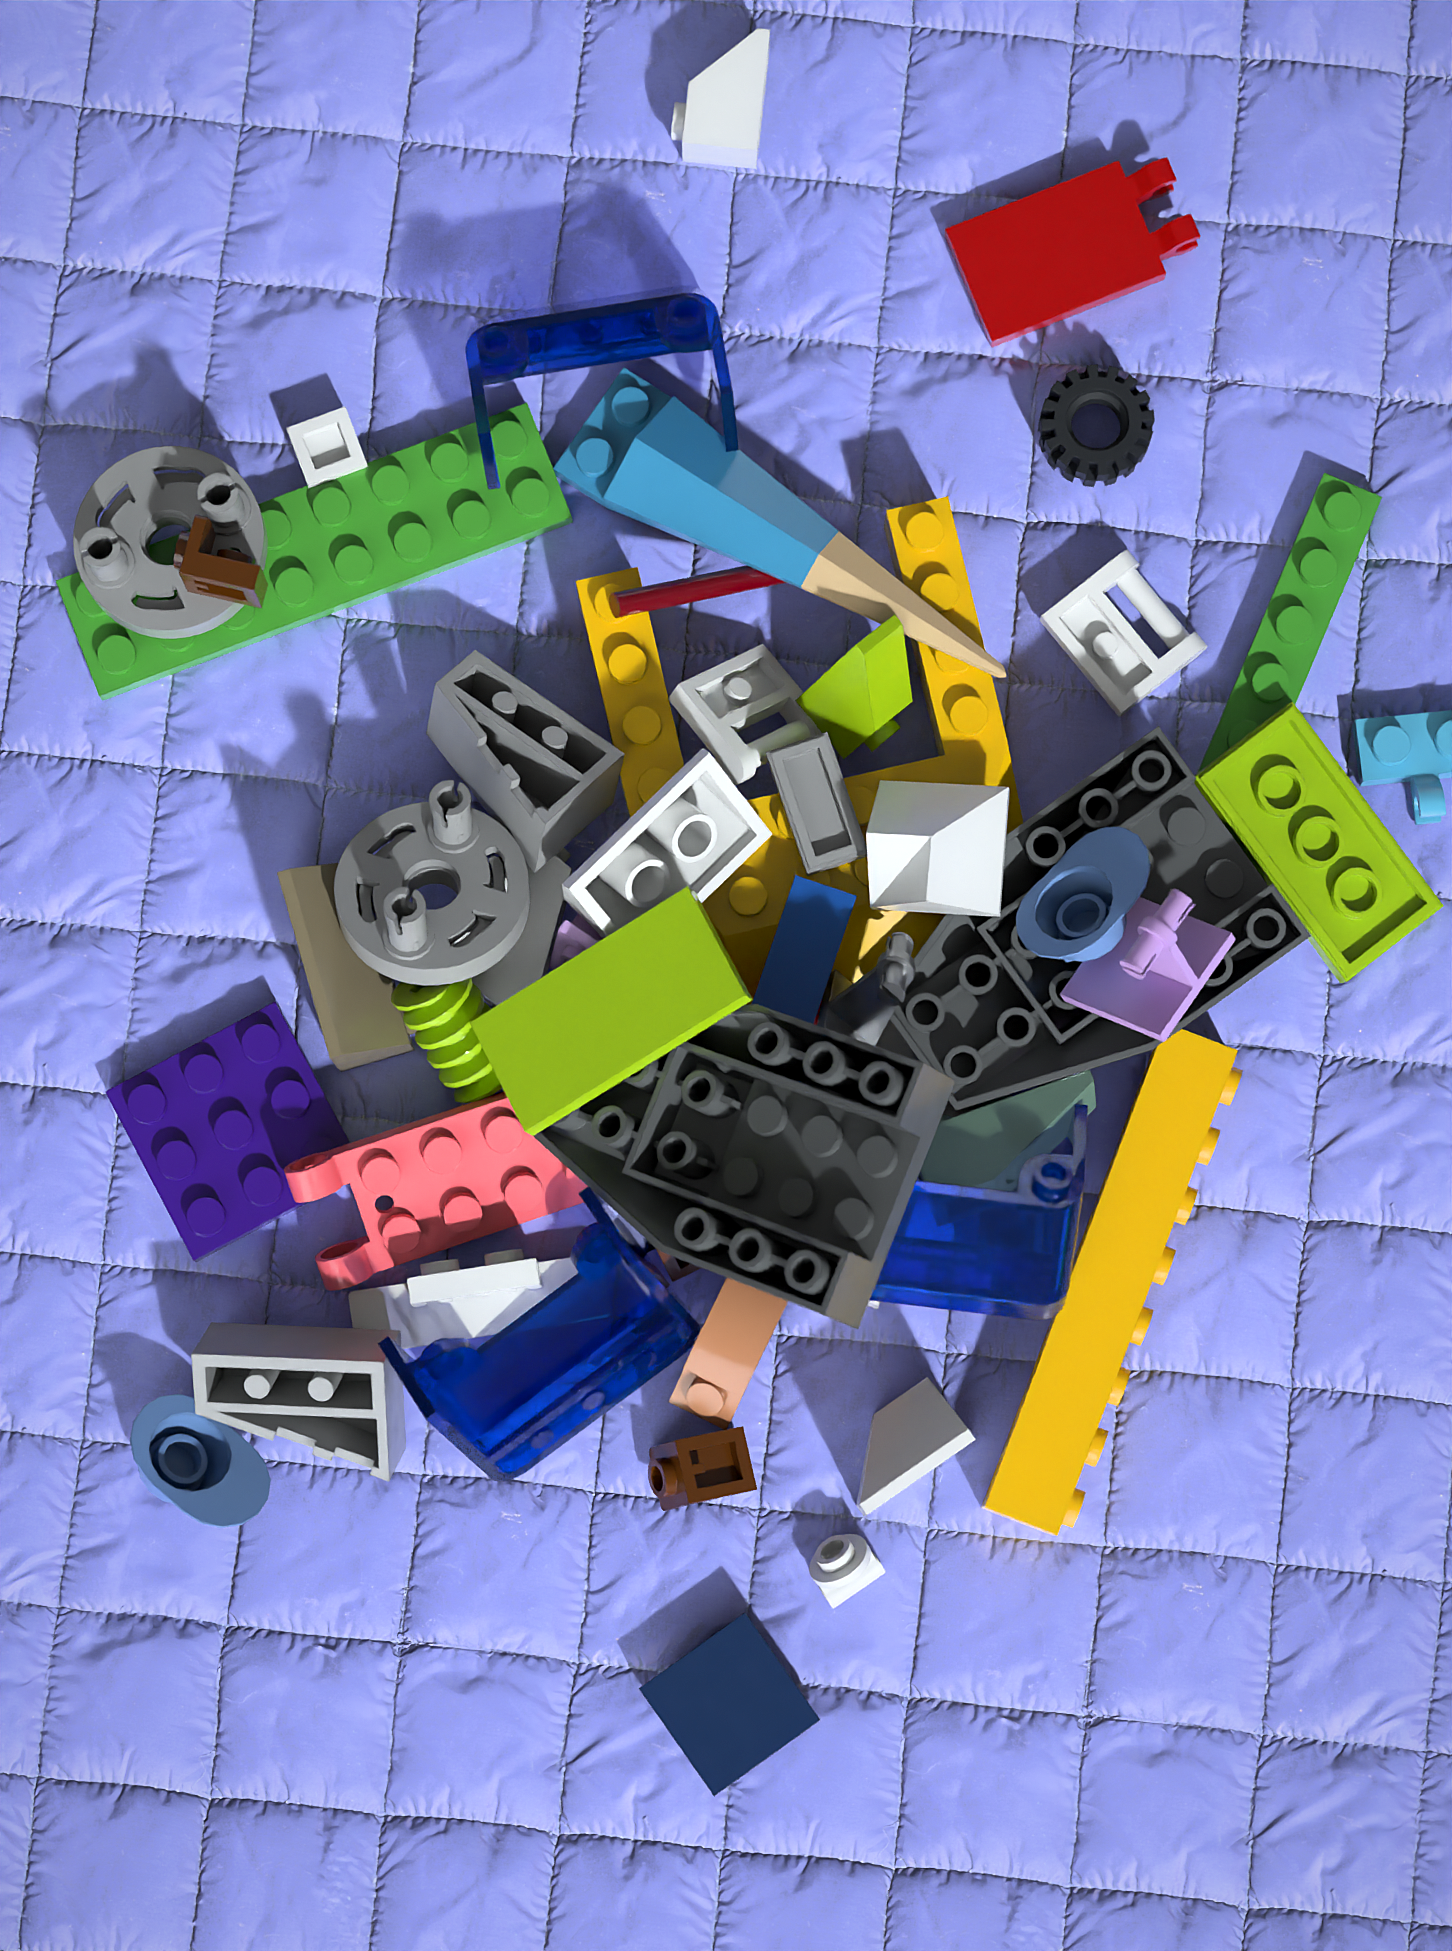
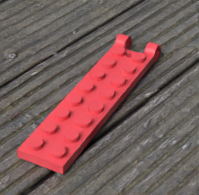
M821 1003L814 1021V1025H817ZM505 1092L325 1152L302 1157L284 1168L294 1201L298 1203L321 1199L338 1191L343 1185L349 1183L351 1185L367 1236L334 1244L315 1256L324 1287L329 1291L355 1286L370 1278L373 1273L598 1198L592 1189L537 1139L524 1131ZM382 1195L390 1196L393 1199V1205L387 1210L378 1209L375 1206V1201L378 1197Z

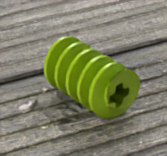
M472 977L443 985H417L400 982L391 994V1002L399 1011H405L403 1013L405 1025L410 1030H417L415 1032L416 1043L422 1049H429L427 1051V1060L431 1066L440 1069L439 1080L445 1087L456 1088L454 1091L455 1102L470 1103L480 1101L502 1089L470 1024L471 1021L491 1010L484 1002L481 990L472 983Z

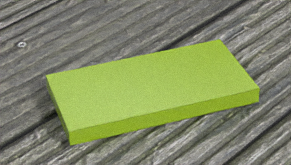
M1293 702L1285 705L1194 775L1196 777L1194 781L1196 787L1268 886L1274 884L1311 935L1308 941L1339 983L1349 981L1443 907L1441 901Z
M687 886L471 1021L470 1024L524 1131L534 1136L753 999L696 892Z

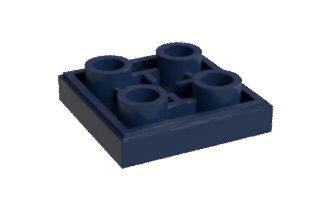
M746 1613L740 1615L639 1688L713 1796H716L820 1721L818 1715Z

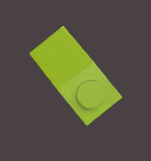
M895 614L852 647L795 700L813 720L822 733H828L831 744L843 759L863 743L871 752L882 745L901 728L893 718L913 701L903 624Z

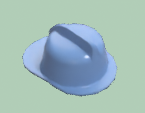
M1104 827L1086 834L1076 842L1052 869L1031 888L1021 901L1016 914L1017 934L1026 949L1040 957L1063 959L1065 962H1086L1098 959L1112 951L1122 939L1127 924L1126 913L1136 903L1147 884L1151 868L1149 851L1141 838L1124 827Z
M182 1394L160 1396L146 1404L133 1421L130 1435L133 1460L138 1466L141 1480L153 1495L162 1501L174 1504L184 1514L199 1523L219 1528L242 1525L259 1514L268 1500L271 1479L266 1462L255 1448L229 1425L195 1414L193 1397Z

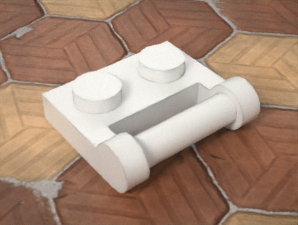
M1128 549L1113 558L1041 615L1040 622L1119 718L1177 671L1187 666L1208 647L1196 631L1192 634L1187 632L1139 574L1136 568L1140 564ZM1117 585L1170 651L1158 659L1104 594L1105 592Z
M764 644L679 683L668 698L675 709L716 757V762L734 785L750 779L754 776L756 768L768 763L766 752L822 734L813 720L795 701L803 694V691ZM777 712L787 721V725L747 745L736 733Z

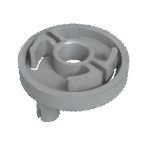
M160 446L141 450L126 456L110 466L92 484L79 507L73 531L74 557L80 577L98 606L110 618L125 628L142 635L176 639L195 636L212 630L233 617L244 606V604L187 592L179 575L180 570L175 569L174 565H161L155 562L149 554L150 542L156 532L169 525H181L191 530L194 516L197 514L209 517L216 533L211 555L217 556V552L220 549L238 551L254 558L255 565L261 566L262 571H264L268 548L264 517L250 487L231 466L214 455L198 449L183 446ZM160 470H194L205 475V478L194 472L187 474L175 472L155 474L154 472ZM128 484L129 487L118 495L108 510L104 511L100 518V527H98L97 521L100 513L108 506L116 493ZM174 590H177L178 592L177 597L174 599L148 600L138 598L136 602L137 606L133 604V600L135 599L136 595L161 598L173 596Z
M454 780L441 781L436 784L430 791L429 802L401 806L369 822L354 836L345 848L336 869L334 879L335 904L338 921L345 940L355 954L368 966L389 978L417 985H443L474 977L486 971L506 956L520 938L528 919L530 909L529 876L527 864L519 845L499 822L487 814L470 807L471 795L465 784L459 783L457 788L458 796H456L454 793ZM384 844H386V845H385L384 847H382L375 855H373V853H374L376 850H378L381 846H383ZM491 853L498 854L504 861V868L508 882L507 892L505 890L503 864L497 856H492L491 858L487 859V856ZM490 878H491L492 883H493V889L490 888V884H491ZM357 883L360 884L361 916L359 915V905L356 897ZM428 884H442L451 888L457 894V897L443 908L426 910L424 896L417 889ZM374 910H375V915H376L377 920H374V917H373V916H374ZM467 932H470V934H469L468 936H466L464 939H462V940L459 941L458 943H456V944L450 946L451 943H453V942H455L456 940L460 939V938H461L463 935H465Z

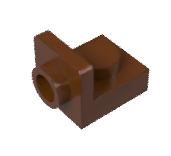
M196 514L191 531H182L180 533L174 552V568L180 570L179 575L187 592L262 609L268 583L261 566L255 565V559L251 556L234 550L220 549L217 552V556L211 555L216 533L209 517Z
M743 1426L678 1439L649 1449L648 1480L653 1493L659 1498L663 1511L757 1490Z

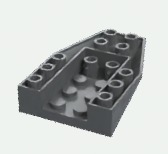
M1159 726L1006 835L1000 917L946 914L915 956L914 962L916 967L913 980L905 990L904 1001H899V1005L896 1006L890 1020L922 1063L955 1080L948 1100L956 1111L1151 1051L1163 1042L1065 1002L1060 993L1082 962H1065L1063 959L1040 957L1026 949L1017 934L1016 914L1022 899L1076 842L1090 832L1104 827H1124L1137 834L1149 851L1151 867L1146 887L1139 897L1162 905L1171 889L1179 890L1191 898L1192 903H1194L1193 909L1187 914L1188 916L1229 931L1236 939L1168 1038L1311 936L1274 884L1268 886L1194 784L1196 777Z
M745 1004L533 1137L659 1251L858 1329L950 1097L955 1080L914 1059L758 1004Z

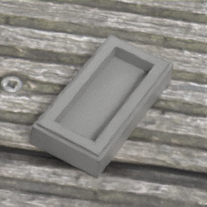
M825 732L766 752V758L806 875L810 876L867 857V846L828 733Z

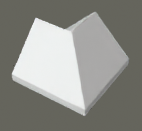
M880 780L866 832L870 908L872 910L1000 917L1009 787Z
M928 1377L872 1416L856 1504L863 1517L976 1440Z

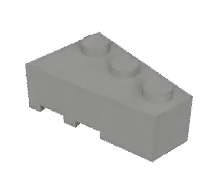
M474 650L435 683L426 734L491 818L499 822L514 837L524 855L526 863L534 873L613 804L625 753L480 652Z
M211 1322L191 1354L195 1414L272 1441L277 1435L313 1448L312 1455L329 1461L336 1456L371 1468L370 1475L390 1481L406 1450L400 1330Z

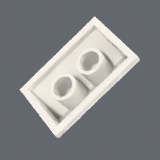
M702 748L562 884L564 900L604 939L687 886L696 892L702 903L772 833L713 756Z

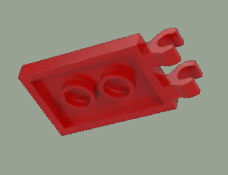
M1167 157L1153 161L1127 177L1118 160L945 228L944 236L991 348L1165 280L1166 271L1161 261L1184 254L1198 247L1196 240L1201 236L1192 214L1176 218L1156 231L1149 233L1138 207L1139 204L1160 198L1174 191L1172 183L1176 182L1177 179Z

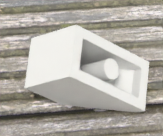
M757 28L688 83L686 103L675 102L671 140L682 141L683 162L757 169L770 51L769 29Z

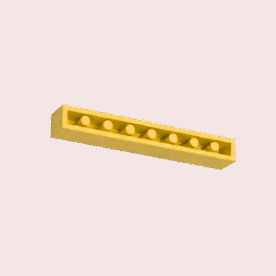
M1183 1029L1152 1050L982 1503V1509L1052 1536L1058 1535L1062 1524L1073 1528L1086 1491L1076 1488L1084 1463L1093 1467L1096 1466L1108 1436V1430L1098 1427L1106 1404L1119 1405L1130 1377L1131 1370L1121 1367L1129 1342L1138 1346L1141 1345L1153 1315V1309L1143 1306L1152 1282L1161 1286L1164 1284L1175 1256L1176 1249L1166 1246L1173 1224L1176 1222L1185 1226L1195 1203L1198 1189L1188 1186L1196 1162L1208 1165L1218 1141L1220 1129L1210 1126L1218 1103L1229 1106L1237 1090L1243 1070L1233 1067L1238 1050Z

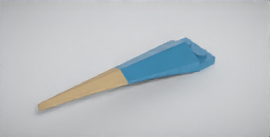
M624 367L553 467L558 478L609 510L745 564L880 624H883L895 614L903 624L904 635L997 678L1006 677V671L1000 662L675 396L670 397Z

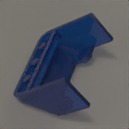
M680 285L484 317L474 323L466 335L465 354L488 490L501 487L485 385L504 383L516 378L674 353H693L708 350L726 452L739 450L734 395L718 310L710 297L699 288Z
M1075 1104L1062 1155L1051 1153L1039 1154L1024 1163L1019 1173L1017 1192L917 1180L870 1300L1028 1320H1045L1057 1315L1065 1305L1071 1281L1085 1181L1088 1105Z
M589 1186L578 1194L597 1222L590 1224L579 1233L576 1243L571 1250V1262L579 1273L480 1347L476 1348L470 1341L464 1338H441L429 1344L423 1350L421 1356L414 1360L389 1336L378 1343L425 1420L494 1481H508L529 1471L688 1352L695 1344L700 1333V1325L685 1303L624 1223Z

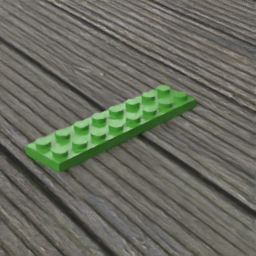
M528 403L367 463L368 467L312 488H309L307 485L259 503L268 539L267 558L263 571L268 587L262 609L244 605L226 622L202 634L185 638L164 639L136 633L114 621L98 606L87 590L79 572L56 580L101 700H107L573 523L571 513ZM180 534L151 544L149 546L150 557L161 565H174V552ZM174 590L173 596L161 598L136 595L135 599L133 600V604L137 606L136 602L138 598L148 600L174 599L177 597L178 592L177 590Z

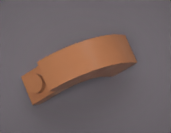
M726 1278L668 1402L727 1430L788 1302Z

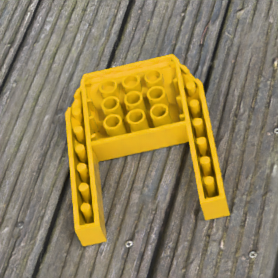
M948 496L886 510L884 531L895 577L985 650ZM638 567L576 581L578 599L612 745L625 753L620 780L629 819L684 767L649 613L644 612L615 618L609 605L611 593L642 587ZM910 637L939 756L843 778L866 846V832L880 780L1009 787L1007 835L1023 823L1008 741L992 675ZM779 793L747 800L772 835L701 904L752 999L762 975L795 875L857 896L832 971L837 969L851 983H855L876 967L878 957L886 950L885 944L888 936L892 939L891 935L894 932L906 933L913 939L914 946L911 957L915 958L946 914L872 910L870 908L867 857L807 876Z

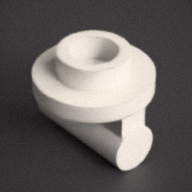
M856 1534L835 1535L824 1540L816 1549L809 1565V1573L812 1579L819 1586L820 1591L833 1609L886 1573L864 1538Z

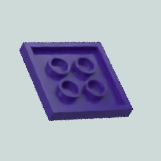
M276 1002L105 1091L188 1252L195 1262L206 1258L309 1203L294 1201L284 1168L302 1157L325 1152L351 1143Z

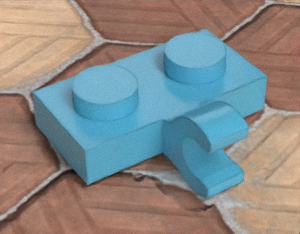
M1452 710L1355 719L1352 724L1360 787L1410 782L1415 825L1440 823L1441 816L1446 815L1445 796L1440 779L1452 778Z

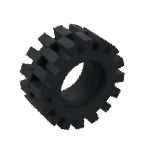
M1098 364L1087 365L1085 372L1079 374L1077 369L1066 373L1065 380L1061 383L1057 380L1051 387L1049 396L1045 398L1038 424V432H1040L1039 445L1042 452H1047L1049 456L1047 463L1052 469L1061 468L1064 471L1063 478L1070 482H1073L1076 477L1083 479V486L1094 487L1096 481H1104L1105 486L1114 484L1117 477L1123 475L1126 478L1134 472L1138 462L1141 463L1146 455L1154 432L1152 427L1155 421L1154 410H1149L1148 406L1150 397L1146 390L1139 392L1136 388L1138 380L1130 374L1126 379L1118 376L1119 368L1109 366L1107 372L1098 371ZM1089 404H1101L1110 408L1116 414L1120 423L1118 438L1112 444L1103 448H1091L1082 444L1075 437L1072 430V418L1080 408Z

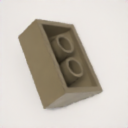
M338 863L277 872L328 1054L332 1062L343 1072L414 1051L410 1035L414 1034L417 1030H410L403 1022V1013L405 1011H399L391 1002V994L396 988L394 979L377 972L363 962L351 949L341 931L334 896V879ZM357 883L356 897L359 905V915L361 916L360 884ZM374 910V916H373V917H374V920H377L376 915H375V910Z

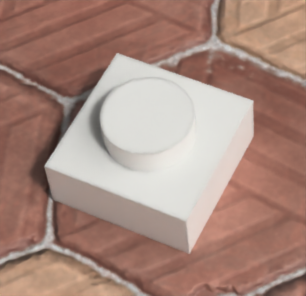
M345 406L286 428L309 488L368 467Z

